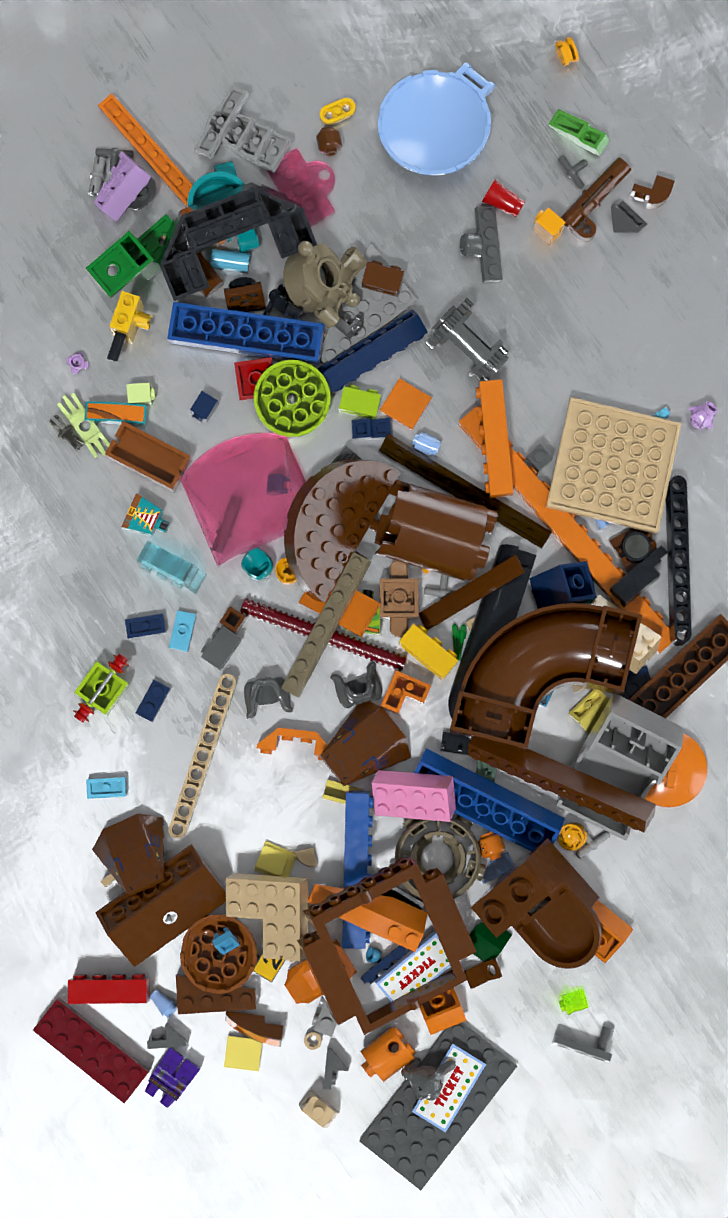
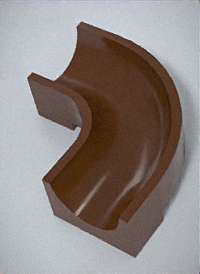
M570 603L543 607L514 619L495 633L479 650L472 661L459 691L450 733L481 738L526 752L537 709L542 700L552 691L564 686L578 685L611 694L614 692L621 696L625 689L642 615L605 605L602 607L591 604Z

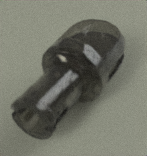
M58 415L53 416L64 427L61 430L50 419V425L59 433L58 438L66 440L75 451H78L80 447L75 442L81 447L85 442L74 433V426L72 424L67 425Z

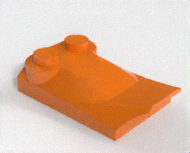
M335 939L332 942L349 979H351L357 973V970L338 940ZM306 959L287 970V979L284 986L296 1004H309L322 996Z

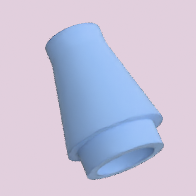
M158 989L149 997L162 1016L165 1015L169 1018L178 1009L176 1002Z

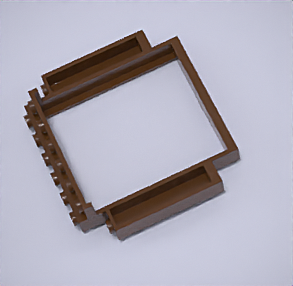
M411 857L401 858L393 865L381 868L377 873L362 878L360 882L345 887L343 891L337 894L329 895L324 901L312 904L303 911L311 923L314 932L303 935L297 942L337 1025L354 1017L359 1029L365 1035L410 1010L420 1008L425 1002L467 981L460 960L475 953L476 949L445 877L438 868L429 869L422 875L418 864ZM413 879L452 970L366 1015L325 924L362 904L372 902L374 898Z

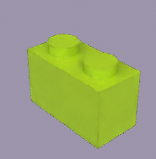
M344 386L339 412L376 419L381 395L378 394V391L372 389L363 391L359 390L358 386Z

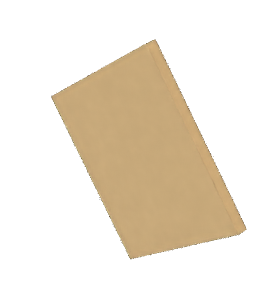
M570 397L545 508L658 534L682 423Z

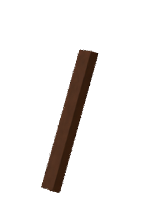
M514 555L419 612L418 614L424 628L428 631L525 573L519 558Z

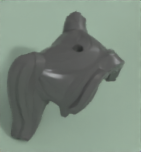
M375 662L368 664L366 677L351 680L347 683H344L342 677L337 674L330 676L334 681L339 702L344 708L348 709L354 704H361L371 699L378 700L381 698L382 687L376 672Z
M283 677L259 678L246 683L244 698L247 708V719H252L256 716L257 705L273 704L280 701L281 707L285 712H293L289 693L281 689L285 681Z
M415 1057L402 1069L401 1074L403 1078L410 1081L416 1099L433 1101L441 1093L443 1083H440L441 1079L448 1072L455 1069L456 1062L450 1060L436 1068L434 1066H421L420 1058Z

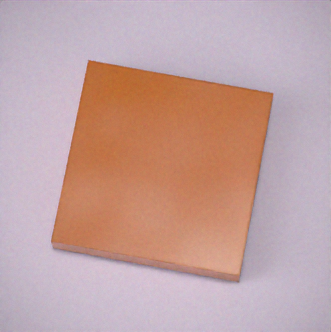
M399 378L382 405L380 412L408 429L413 430L432 397Z

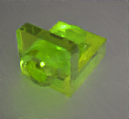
M583 989L560 995L561 1000L558 1001L562 1012L565 1011L566 1015L589 1008Z

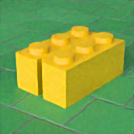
M413 624L400 639L398 645L443 681L458 663L457 655L452 650L448 649L446 651L441 647L443 643L436 637L430 638L427 635L428 631L423 626Z

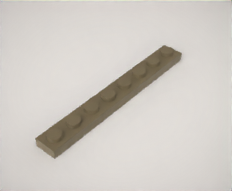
M353 552L281 689L298 698L301 696L371 564L370 560Z

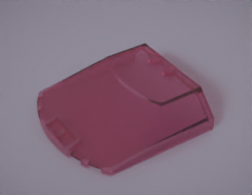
M256 433L235 437L208 450L190 466L182 477L181 482L217 567H220L239 555L284 537V530L287 528L288 521L287 514L291 503L306 480L287 437L271 433Z

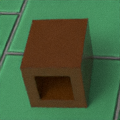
M230 606L220 620V624L237 635L247 617Z

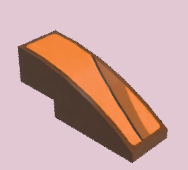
M226 1011V1023L244 1036L267 1045L281 1047L283 1025L265 1023V1016Z

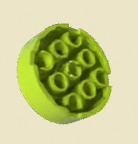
M285 360L270 366L260 376L253 395L254 409L261 423L271 432L283 437H299L315 430L324 421L331 400L328 383L321 372L314 366L299 360ZM293 393L297 396L295 404L287 402L288 394Z

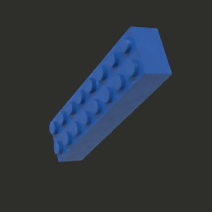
M173 302L167 340L171 344L267 358L272 357L280 360H299L308 364L319 365L325 326L322 323Z
M427 748L414 773L453 776L456 804L454 813L529 851L534 850L547 838L554 844L564 824V817Z

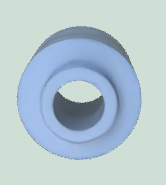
M421 432L420 435H415L412 444L415 445V450L429 456L431 454L436 456L441 441H438L436 437Z

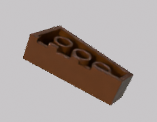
M176 974L178 1015L257 1009L256 988L241 986L228 993H210L197 988L187 976Z

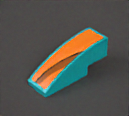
M86 401L84 421L121 425L122 421L130 425L143 426L145 424L146 405Z

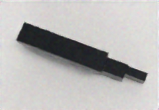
M660 546L610 588V592L620 601L624 608L659 579L661 574L655 568L661 564V559L668 553L664 547Z

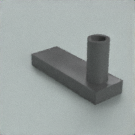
M606 1027L602 1028L597 1048L558 1035L554 1036L552 1044L608 1063L612 1057V1054L608 1053L614 1030Z

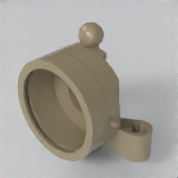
M302 241L298 245L299 252L290 255L285 262L283 272L285 288L290 299L297 307H303V311L314 312V315L326 328H331L339 321L338 309L342 303L346 302L349 307L359 305L360 297L357 293L351 291L353 288L351 283L359 271L367 265V259L356 247L349 248L343 254L341 260H339L337 255L324 243L312 246L309 241ZM320 267L324 272L326 285L321 280Z

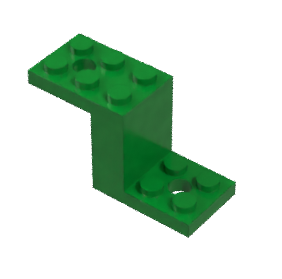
M165 214L139 238L128 231L86 267L87 271L110 298L115 296L140 273L147 280H150L161 270L158 260L164 247L160 245L159 241L161 237L167 235L172 220ZM111 266H117L118 272L114 276L108 274V269Z

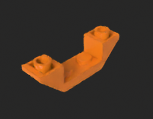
M277 728L259 742L256 747L261 749L260 753L272 754V751L277 749L278 736H282L281 740L293 741V738L301 739L300 742L311 744L312 740H316L314 756H318V760H322L319 756L327 744L317 732Z

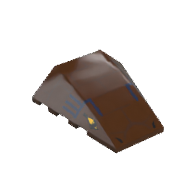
M368 701L356 706L319 757L340 783L346 786L366 776L375 774L378 770H383L399 762L406 761L411 758L406 736L382 706Z
M140 813L135 814L103 829L92 849L128 897L165 881L163 817Z

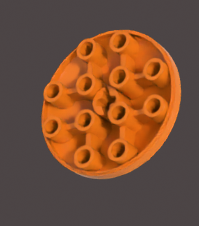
M683 733L680 752L660 785L655 783L644 798L645 800L660 807H677L690 802L700 793L707 777V761L703 750L694 739Z

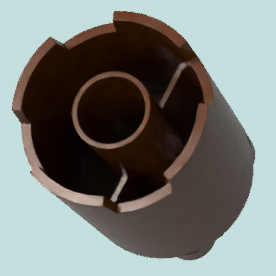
M396 480L389 491V494L396 497V501L392 505L389 515L381 514L374 543L380 545V547L375 552V555L456 579L473 581L477 569H483L486 565L490 547L482 545L485 533L491 534L494 529L497 511L487 509L483 505Z

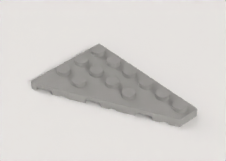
M373 244L368 245L364 254L367 261H379L383 263V266L390 267ZM366 266L359 271L351 283L353 286L351 291L357 293L360 297L359 305L349 307L344 302L340 305L338 312L340 318L344 316L350 323L356 318L360 319L362 329L358 335L349 339L335 326L329 328L323 341L320 361L323 364L327 363L392 322L417 302L416 297L403 281L399 296L395 297L361 288Z

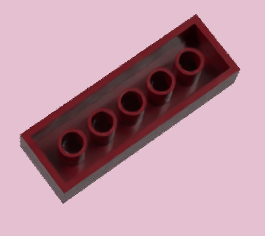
M58 998L32 1030L124 1104L151 1071L61 998Z

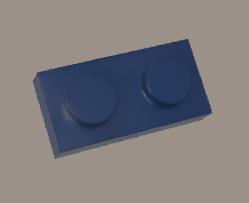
M163 614L125 620L128 639L166 633Z
M153 679L136 714L153 723L171 688Z

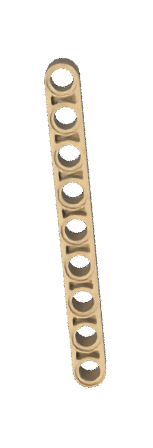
M223 674L219 678L169 825V834L174 838H183L188 831L236 689L237 682L231 674ZM225 678L233 680V685L230 688L223 687L222 683ZM219 696L226 697L227 703L224 706L217 705L216 700ZM214 714H218L221 718L220 722L216 725L210 722V718ZM213 733V742L206 743L204 741L205 734ZM200 751L208 753L206 761H199L198 754ZM195 769H199L202 772V776L198 780L192 778V772ZM190 787L196 791L193 798H188L185 794L186 790ZM182 806L189 808V814L186 817H182L179 813V809ZM176 824H180L183 827V832L180 835H176L173 832V827Z

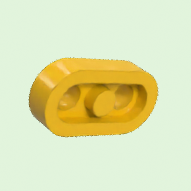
M342 98L325 105L319 113L321 122L325 125H333L352 117L356 110L354 101L350 98ZM349 107L350 110L345 112L343 111V108ZM331 114L332 118L327 119L325 116Z

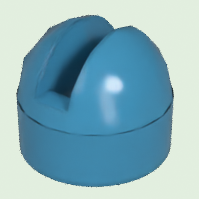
M369 947L366 952L367 962H379L382 959L380 957L382 951L376 947Z

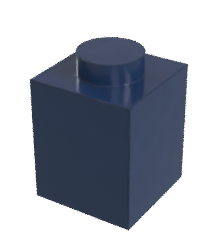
M201 391L190 409V412L193 414L192 418L200 423L202 421L208 423L219 405L218 400Z

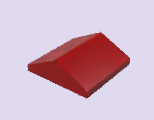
M272 357L234 362L239 400L253 399L255 386L260 376L273 365Z

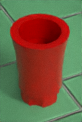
M494 179L482 200L483 203L494 206L514 217H517L525 203L518 195L508 190L496 179Z

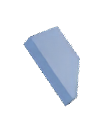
M508 851L501 854V858L493 861L489 860L482 879L483 884L504 875L514 866Z

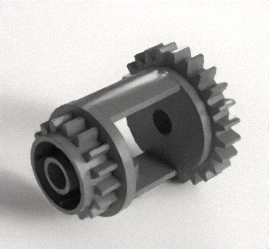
M466 298L457 308L453 305L431 328L434 333L425 344L432 350L436 345L441 347L450 339L475 363L474 367L468 372V375L470 377L474 375L479 381L483 378L488 381L509 359L506 355L508 350L502 345L504 342L501 339L490 348L464 323L472 314L469 309L474 305Z

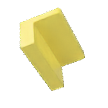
M593 689L569 712V715L581 725L587 734H590L609 698L602 691Z
M327 779L322 798L346 804V791H364V789L350 785L343 786L339 782Z

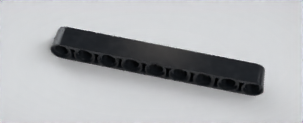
M677 475L670 479L666 495L670 641L675 646H682L690 640L692 629L687 482L684 477ZM673 483H677L680 489H675ZM673 501H677L680 504V508H676L673 505ZM674 520H678L681 527L676 526ZM674 538H678L681 541L680 546L675 543ZM675 557H679L682 564L676 563ZM676 575L682 578V583L676 581ZM676 594L682 596L683 602H679L676 599ZM677 613L682 614L684 618L683 621H680L677 618ZM677 632H681L684 635V640L678 638Z

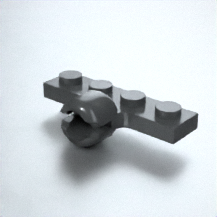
M476 207L477 233H465L461 236L460 251L464 256L479 257L482 282H501L503 278L495 207Z

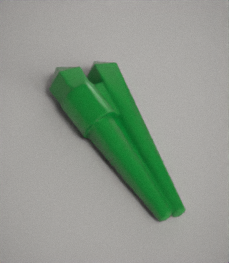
M454 623L452 625L454 653L457 655L456 659L460 661L467 627L463 624L460 630H458V626Z

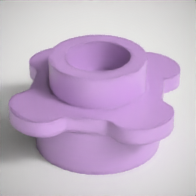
M77 352L66 359V363L70 365L73 374L88 368V362L84 360L82 352Z

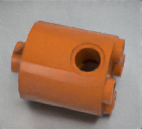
M390 1027L360 1051L366 1059V1062L361 1066L370 1078L377 1074L385 1082L415 1058L416 1051L408 1042L406 1044L403 1042L402 1039L405 1037L397 1027ZM399 1044V1050L396 1053H392V1046Z

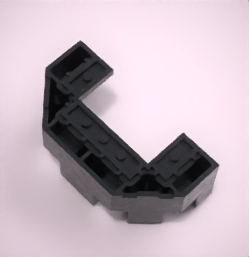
M251 182L235 189L230 186L197 199V204L180 210L176 220L173 219L163 242L164 248L158 260L173 300H179L210 287L196 251L268 223L281 259L298 253V245L302 241H309L312 246L317 245L302 205L289 199L286 194L263 184L259 186Z

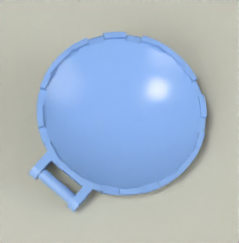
M467 62L456 73L427 70L414 76H407L391 88L380 106L378 132L384 149L396 163L410 171L423 175L448 174L467 166L482 152L489 138L491 115L485 98L494 90L495 84L491 81L488 82L475 72ZM467 74L483 87L482 90L464 76Z

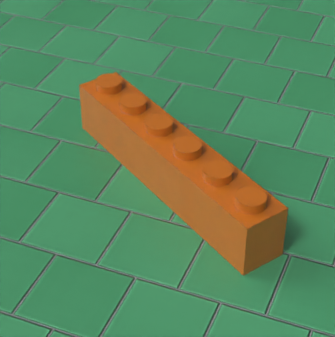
M502 379L479 381V387H475L476 399L480 398V406H477L478 418L482 417L479 433L480 436L484 437V444H481V453L486 457V463H483V473L487 474L488 482H485V493H489V498L513 496Z

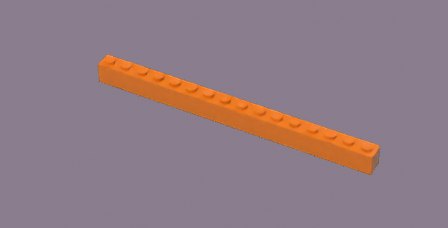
M475 407L458 421V425L481 451V444H484V437L480 436L479 433L482 417L478 418L477 407ZM508 439L513 489L577 562L587 561L592 580L595 581L597 586L615 606L621 610L641 614V623L662 637L659 648L656 651L657 655L672 643L670 641L669 625L666 626L662 621L664 619L657 610L654 612L651 609V603L645 596H637L625 608L620 604V601L610 592V588L626 575L624 571L612 564L613 559L611 556L599 549L601 547L596 539H591L587 535L588 530L582 524L578 525L574 520L576 518L574 514L545 508L550 489L549 485L544 480L541 482L538 479L536 470L532 466L528 467L525 464L523 455L520 452L516 453L511 448L513 444Z

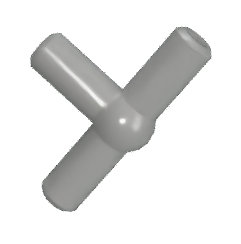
M441 574L440 589L425 587L424 595L444 598L453 593L454 590H447L448 576Z
M585 829L587 832V845L577 851L576 856L581 859L590 851L596 850L601 843L610 838L609 833L605 831L593 840Z

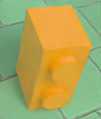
M548 207L545 212L541 210L535 217L533 231L551 245L563 232L566 222Z

